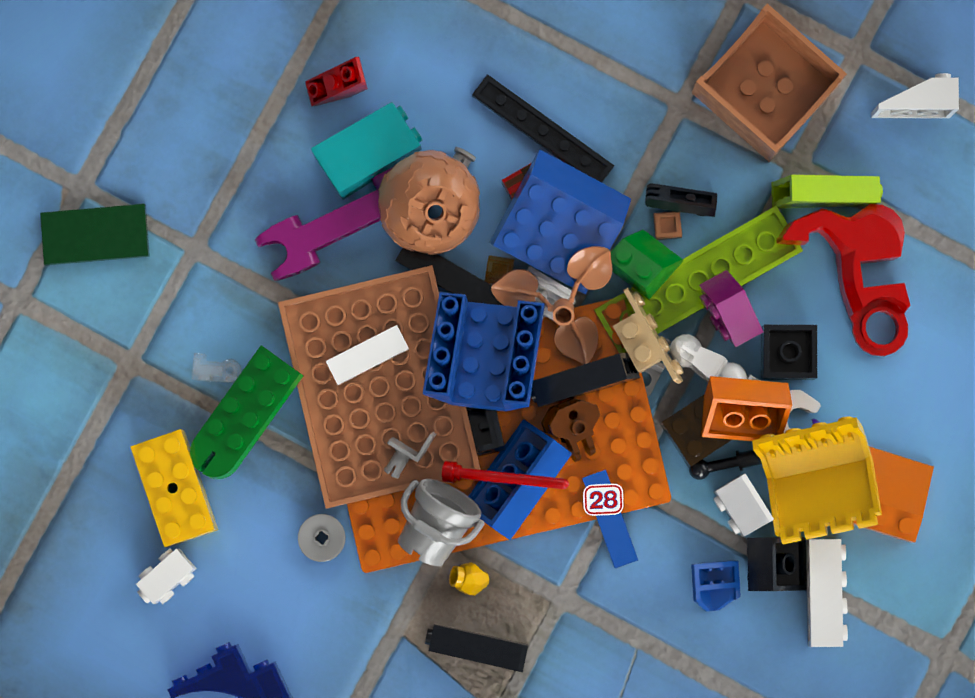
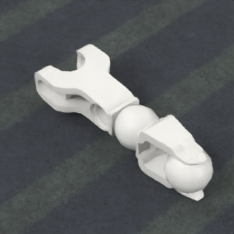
M682 334L671 342L669 353L672 361L676 359L681 367L691 368L707 382L710 376L759 380L751 374L747 375L745 369L740 364L728 362L724 356L703 348L695 336ZM790 390L792 400L791 411L796 408L807 413H817L821 405L817 400L801 390ZM788 422L786 424L784 433L790 429L788 426Z

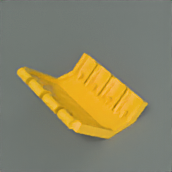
M842 417L837 422L828 424L819 422L813 424L810 428H792L783 434H765L760 436V439L752 440L753 451L761 459L767 478L771 512L774 518V532L777 537H781L782 544L802 541L801 532L803 531L806 540L827 536V526H830L832 534L854 530L853 521H857L859 529L878 525L877 516L882 515L874 463L863 426L857 417Z

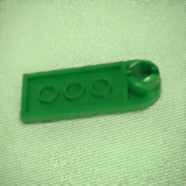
M261 345L194 438L190 447V455L194 467L202 472V474L213 479H224L231 476L238 469L304 375Z

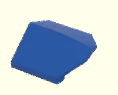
M739 560L691 564L693 601L704 611L721 610L733 600L741 597Z

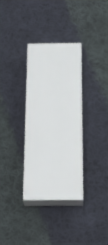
M396 325L327 360L326 363L337 385H340L409 350V347Z

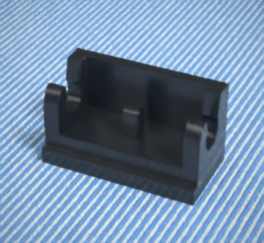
M466 407L477 456L506 450L497 410Z

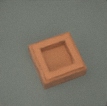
M680 212L653 214L655 239L682 238Z

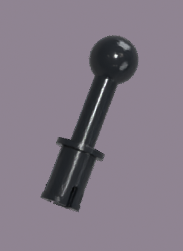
M737 450L734 457L711 462L702 459L689 467V473L694 479L702 480L710 472L738 466L740 471H743V468L762 463L753 450L745 452Z

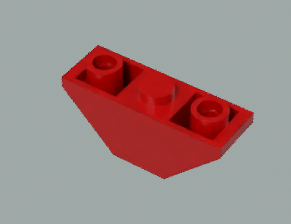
M354 57L305 81L311 106L349 98L368 89L359 57Z

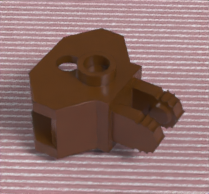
M571 398L550 407L541 422L544 432L560 437L561 442L566 443L568 450L572 453L571 458L575 462L582 459L576 442L582 440L584 449L589 456L595 454L596 449L591 436L594 435L593 428L601 415L598 406Z

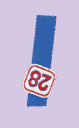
M606 470L583 477L582 479L586 487L583 491L584 510L588 515H596L614 568L638 561L621 513L623 510V489L618 484H611Z

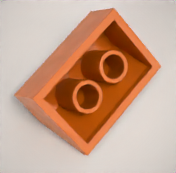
M710 376L704 395L702 437L752 441L760 439V436L765 434H783L792 408L789 384Z

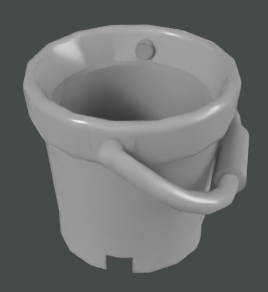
M423 479L420 482L413 480L401 498V511L407 521L398 538V543L410 555L413 550L421 556L418 560L440 567L445 563L456 546L467 544L478 535L485 524L480 519L481 510L469 496L449 484L434 479ZM415 489L416 501L411 512H409L407 501ZM474 527L470 534L462 538L468 528Z

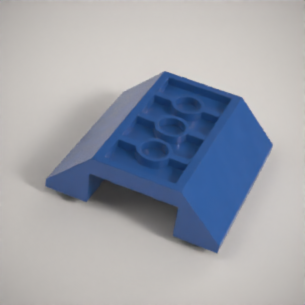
M439 292L423 395L453 406L510 411L529 407L545 303L518 300L517 307L468 302L466 295Z

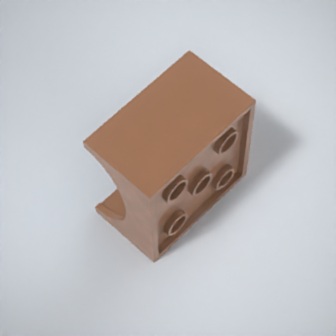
M767 3L730 49L709 71L700 76L694 85L692 94L770 162L835 91L847 73Z

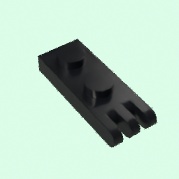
M650 183L646 188L645 205L672 212L715 217L717 193Z

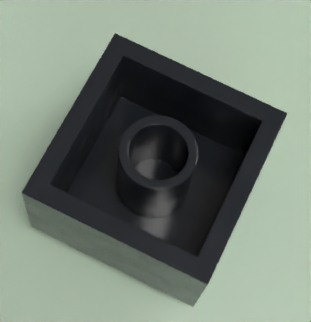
M764 324L762 326L763 333H761V380L817 379V325Z

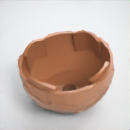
M427 150L414 152V154L398 162L387 174H384L378 189V208L383 229L395 243L410 251L435 255L452 250L463 243L473 232L480 216V189L475 177L472 176L467 167L460 161L446 155L442 151ZM433 205L442 207V213L438 218H430L428 216V210Z

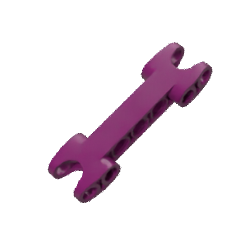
M391 169L372 178L375 191L305 225H302L299 216L295 215L273 225L257 236L255 242L258 247L275 243L286 247L287 258L283 264L271 272L273 280L278 281L299 275L321 263L316 254L317 251L381 221L378 208V189L384 174H387Z

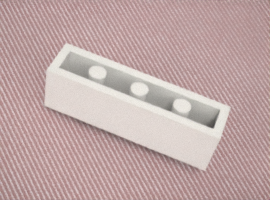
M841 539L806 540L808 646L843 647V641L848 639L847 625H843V614H847V599L842 598V587L847 585L846 571H842V561L846 560V545H841Z

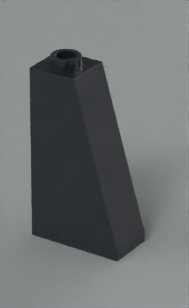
M618 353L534 380L531 398L534 403H537L538 407H544L639 379L640 375L628 353Z
M434 624L433 629L428 628L425 644L429 645L428 651L518 672H523L528 644L438 624Z

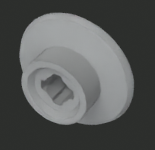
M317 514L311 516L304 521L299 529V547L303 554L311 560L317 562L330 561L341 553L345 545L344 528L336 518L330 515ZM322 531L328 535V539L323 545L316 540V537Z

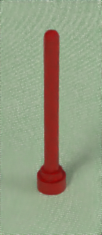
M445 461L442 467V481L447 483H455L461 479L555 489H566L569 486L568 480L564 478L462 468V465L452 461Z

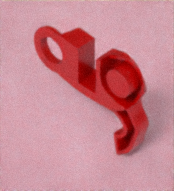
M869 204L851 217H845L822 208L787 224L777 238V244L805 245L809 242V234L818 232L826 239L836 254L840 292L852 323V334L857 345L872 356H886L900 349L908 337V323L904 313L911 306L905 283L864 287L860 265L891 261L901 257L905 231L902 220L897 213L882 204ZM876 312L889 315L896 326L893 340L885 345L873 342L866 332V322Z

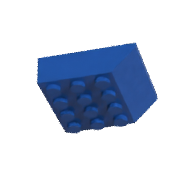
M539 149L489 243L573 288L577 279L569 276L567 272L570 258L577 251L587 247L600 246L610 250L624 225L631 198ZM582 283L578 287V291L586 295L588 289Z

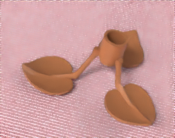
M592 246L583 248L572 255L567 265V272L569 276L577 280L574 283L570 297L568 299H558L553 305L541 293L536 292L538 289L537 278L531 272L524 269L508 272L491 286L493 295L504 306L517 307L518 300L536 302L535 297L545 303L548 311L553 312L555 323L560 325L554 335L557 348L564 355L584 365L590 362L596 351L598 330L595 323L588 317H579L574 321L573 302L580 283L587 289L596 290L604 287L609 282L612 276L611 251L605 247Z

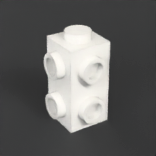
M171 548L158 558L161 562L154 569L149 566L138 576L141 580L136 584L140 589L137 593L147 604L151 601L152 604L161 602L163 605L174 596L172 591L179 584L182 587L195 577L192 573L197 568L180 549H175L174 551Z

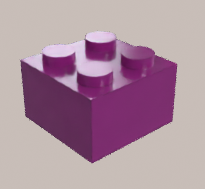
M727 270L699 285L703 293L699 296L706 310L709 309L712 315L709 319L715 330H719L724 341L730 340L737 347L763 333L745 290Z

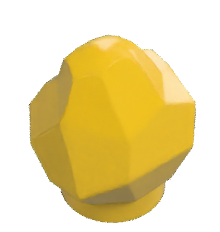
M469 562L452 567L449 583L451 587H455L460 592L475 596L488 586L489 575L476 564Z

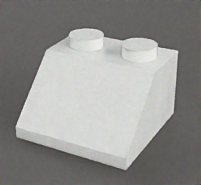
M746 474L736 477L714 491L717 497L713 498L721 512L725 510L729 515L730 520L727 522L735 535L740 533L744 537L774 520Z

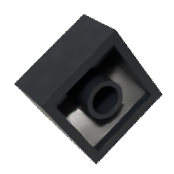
M781 537L747 538L748 591L807 590L805 537H802V541L782 544Z

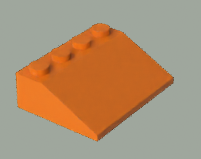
M869 446L874 463L882 515L877 516L878 525L865 527V529L915 543L922 522L934 467Z

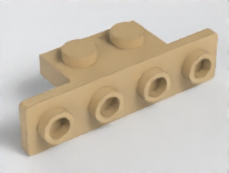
M630 288L624 289L623 291L635 313L615 324L613 328L635 368L641 373L656 363L663 361L673 381L678 384L683 382L681 377L683 370L676 359L672 361L668 351L671 349L663 336L659 338L655 330L658 327L655 319L650 313L647 315L642 306L645 305L641 294L638 291L634 292Z

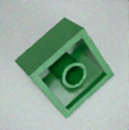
M640 230L623 238L611 251L612 272L647 299H650L683 262L681 257L645 230Z

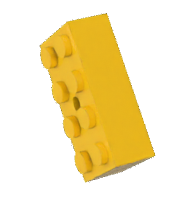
M179 429L130 446L164 547H171L218 530L199 471L192 462L190 444L185 430ZM171 483H175L178 486V490L175 493L169 492Z

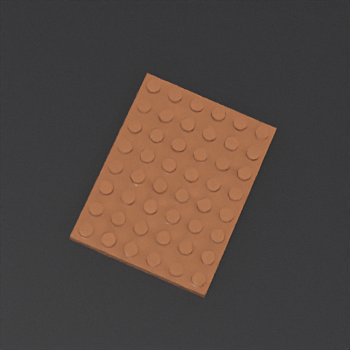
M432 265L278 302L293 368L304 375L297 387L326 509L407 489L413 480L418 482L423 479L442 481V467L445 461L457 462L458 465H462V468L481 470L466 407L453 406L423 395L439 298V290ZM396 325L398 326L409 350L337 385L326 363L327 360ZM432 432L437 433L419 462L409 459L398 479L391 476L396 465L389 474L384 471V468L396 451L394 447L387 444L389 439L394 437L419 453L428 436Z

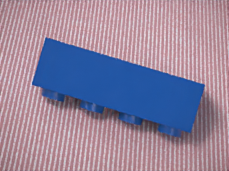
M523 419L505 444L506 450L499 452L487 471L556 477L572 453ZM479 481L469 494V497L479 506L481 510L480 519L511 540L547 488Z

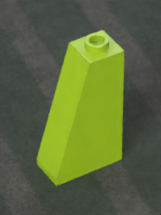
M789 175L771 182L772 208L776 205L778 208L868 206L869 204L881 203L883 187L880 184V176Z

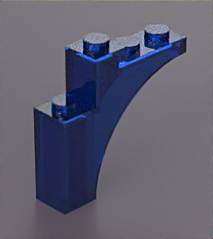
M230 642L216 648L217 654L211 656L215 667L212 668L211 663L196 669L198 675L188 679L187 675L173 680V687L167 689L171 698L200 691L221 692L238 698H293L276 661L269 664L267 659L254 665L255 671L251 672L239 644L232 646Z

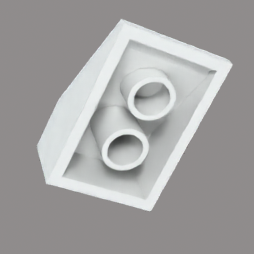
M948 73L935 74V78H930L879 103L871 112V118H951L959 110V78H951V74Z

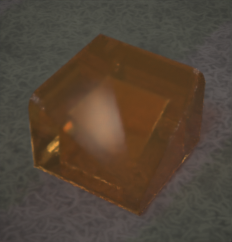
M489 255L485 282L494 284L505 274L512 271L515 259Z

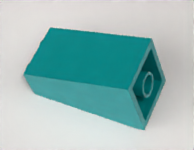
M393 102L311 148L314 157L342 200L371 183L372 178L393 168L398 162L414 154V152L422 150L420 142L423 139L415 127L410 130L405 122L409 118L401 106L396 108Z

